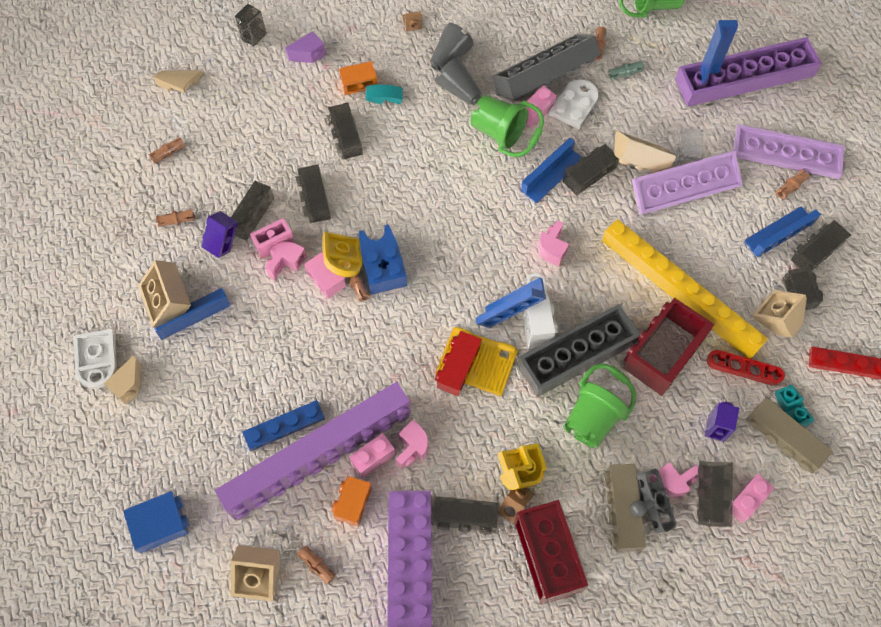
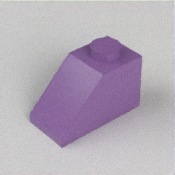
M313 31L285 48L289 61L314 63L326 55L325 44Z

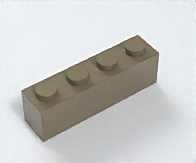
M767 397L763 399L746 419L753 429L763 433L769 442L780 447L786 456L793 458L803 470L811 474L817 471L833 452Z
M611 464L607 471H605V483L609 484L607 502L611 504L612 512L609 513L610 525L614 526L612 545L616 546V552L642 551L646 548L642 517H635L630 512L631 503L640 500L635 464Z

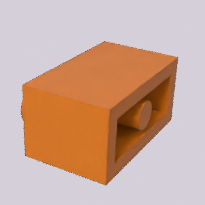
M372 61L339 68L340 80L345 95L366 91V86L377 85V77Z
M347 476L346 481L341 482L339 487L341 495L338 501L335 500L332 507L335 520L359 527L372 490L370 482Z

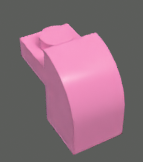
M557 220L554 226L550 225L547 233L542 231L539 241V253L547 262L559 267L567 253L569 244L558 239L564 223Z
M280 242L274 245L269 250L272 259L268 260L265 269L268 276L274 280L285 265L298 271L307 258L305 248L292 242Z
M412 420L399 433V439L407 446L396 458V463L402 470L406 466L410 467L416 461V456L423 461L428 452L427 435L423 428Z
M670 462L658 470L666 493L669 497L673 498L686 495L691 490L689 486L699 480L697 475L702 472L696 464L680 476ZM655 474L649 478L652 482L657 481Z

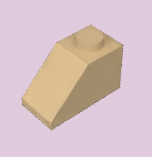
M132 356L104 383L125 405L133 401L140 391L141 363Z

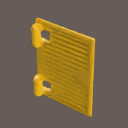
M453 327L435 373L437 374L439 369H443L445 365L443 360L446 353H450L452 350L451 342L454 336H458L459 332L463 331L482 339L480 351L465 384L502 397L519 349L504 342H496L473 334L467 329ZM501 350L510 352L508 359L499 356Z

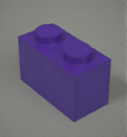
M222 211L208 216L201 247L217 258L228 254L231 251L238 221Z
M719 402L708 415L704 437L725 442L736 430L740 408L735 407L729 402Z

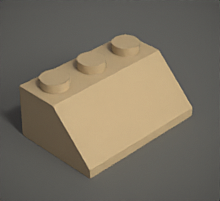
M616 131L614 155L619 158L620 163L627 166L631 163L641 171L645 169L650 170V173L672 167L676 155L662 146Z
M154 260L138 286L152 327L157 328L184 315L191 304L176 263Z

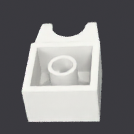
M538 273L530 274L526 279V284L530 283L534 278H542L546 299L523 311L528 350H532L556 337L555 333H558L557 322L553 321L552 317L554 315V305L550 303L545 279Z

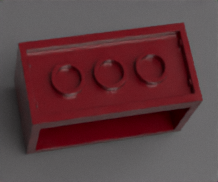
M675 297L670 303L666 302L659 315L653 318L648 329L642 332L638 342L632 345L624 359L626 364L623 369L661 396H663L715 325ZM668 318L695 338L668 374L665 375L638 355Z
M555 500L518 511L514 524L540 604L544 605L582 593L589 585L560 501Z

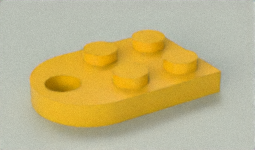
M324 231L322 239L325 266L339 276H356L362 267L360 239Z

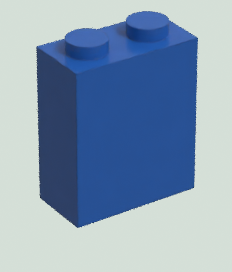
M170 491L123 510L135 551L143 553L189 534L187 527L190 526L187 515H183L181 508L184 507L180 495L177 496L173 491Z

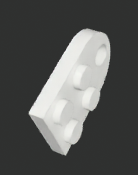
M574 80L568 83L550 109L549 115L580 129L596 105L598 99L597 88L586 80ZM587 88L589 91L583 92L580 89Z
M107 329L74 335L75 374L77 379L84 386L91 389L105 387L104 383L117 371L115 331ZM96 374L102 375L98 382H92Z

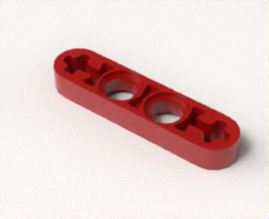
M721 350L711 351L706 359L708 366L712 369L771 386L779 385L785 378L784 371L778 366ZM714 356L718 357V363L715 362ZM731 361L739 362L741 368L734 369L731 366ZM750 367H758L760 374L754 375L750 371ZM773 372L776 373V377H778L776 380L773 379L774 377L773 375H771Z

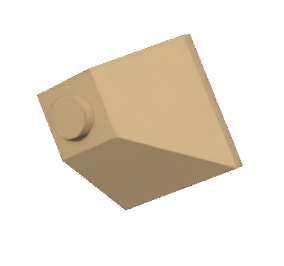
M773 290L752 316L774 334L792 338L803 325L807 297L803 294Z

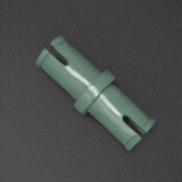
M640 60L631 64L625 63L621 67L609 69L608 73L611 74H608L610 80L642 72L644 71V68H641L644 67L643 62Z

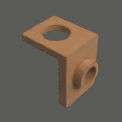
M421 11L402 15L406 32L422 29Z
M527 488L511 490L498 510V514L514 524L516 515H509L505 510L506 506L513 507L517 514L518 511L524 510L535 493Z

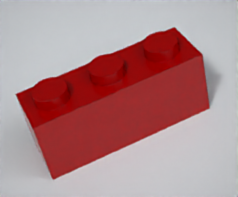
M463 331L459 332L458 337L454 336L451 342L452 350L450 353H446L443 360L445 365L442 370H438L435 377L438 389L459 397L480 351L482 339Z

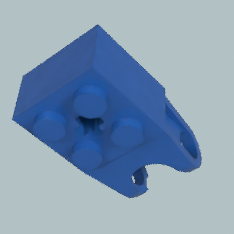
M389 224L384 225V235L378 240L369 239L365 232L360 230L359 238L362 261L371 295L406 287L407 275L398 243Z

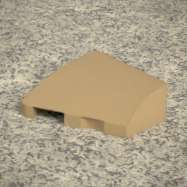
M163 70L154 76V80L159 87L171 92L175 89L185 93L191 84L195 85L203 72L201 70Z

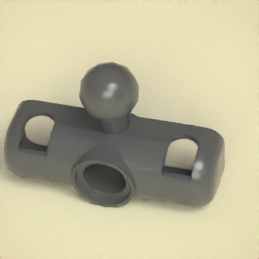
M654 468L639 472L637 479L642 492L641 501L636 500L631 503L630 512L639 518L643 517L648 511L654 530L657 532H668L676 527V520L659 471ZM655 474L657 481L648 483L647 475ZM668 514L671 518L670 522L662 523L660 515Z

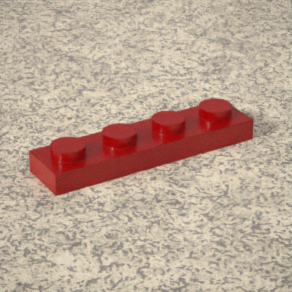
M813 346L809 349V367L881 380V358Z

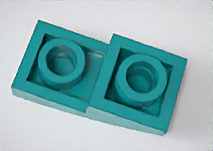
M384 84L366 86L365 100L381 105L384 100L401 104L403 88Z
M793 384L775 391L774 394L785 413L803 427L813 423L814 418L802 404L804 399Z

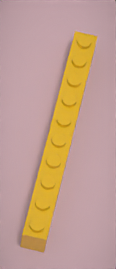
M616 219L605 230L602 241L673 299L675 297L715 324L711 330L743 356L752 359L767 342L768 338L620 220Z

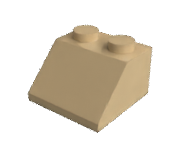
M238 545L231 559V596L273 601L280 568V550Z

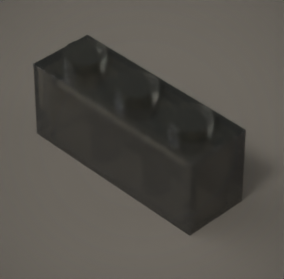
M349 103L328 107L329 115H326L328 124L333 126V129H331L332 137L337 139V143H335L337 154L341 153L343 160L363 155L362 144Z
M606 144L600 148L596 147L587 157L583 156L574 166L571 165L565 169L563 182L577 196L617 168L619 158L614 155V152Z
M319 164L298 168L299 176L295 177L297 186L302 187L299 195L301 202H305L306 205L302 207L304 217H308L310 223L331 219Z
M256 180L253 182L231 218L238 221L235 232L236 237L248 241L250 234L253 233L274 199L270 186Z
M835 220L829 225L827 223L822 225L817 235L813 233L806 239L807 243L804 246L800 244L794 249L793 252L795 254L791 261L806 275L839 249L851 236Z
M699 461V488L697 490L699 498L697 510L698 524L709 527H732L733 463Z
M436 496L433 524L440 530H450V527L458 528L460 532L479 530L480 534L490 535L492 532H496L499 503Z

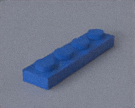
M316 400L242 431L251 452L325 420V417Z

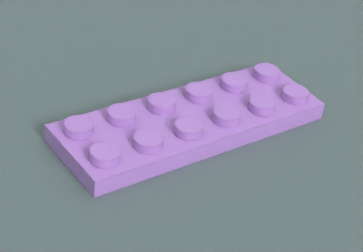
M738 124L733 151L735 150L736 157L739 159L797 171L803 169L808 173L840 179L842 176L845 146Z
M735 150L632 179L640 214L743 186Z

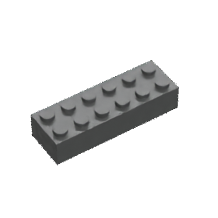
M577 33L493 75L492 78L498 95L513 100L521 99L527 92H534L538 89L537 87L552 83L553 79L564 77L567 72L579 69L580 65L593 62L596 57L600 56L595 35Z
M618 304L519 356L517 366L536 397H539L588 371L592 366L600 364L632 347L633 344L638 342L640 334Z

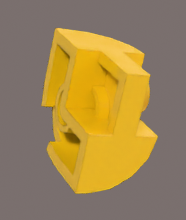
M539 443L523 445L518 449L505 450L498 453L504 472L500 478L508 489L528 488L541 483L544 471L547 469Z

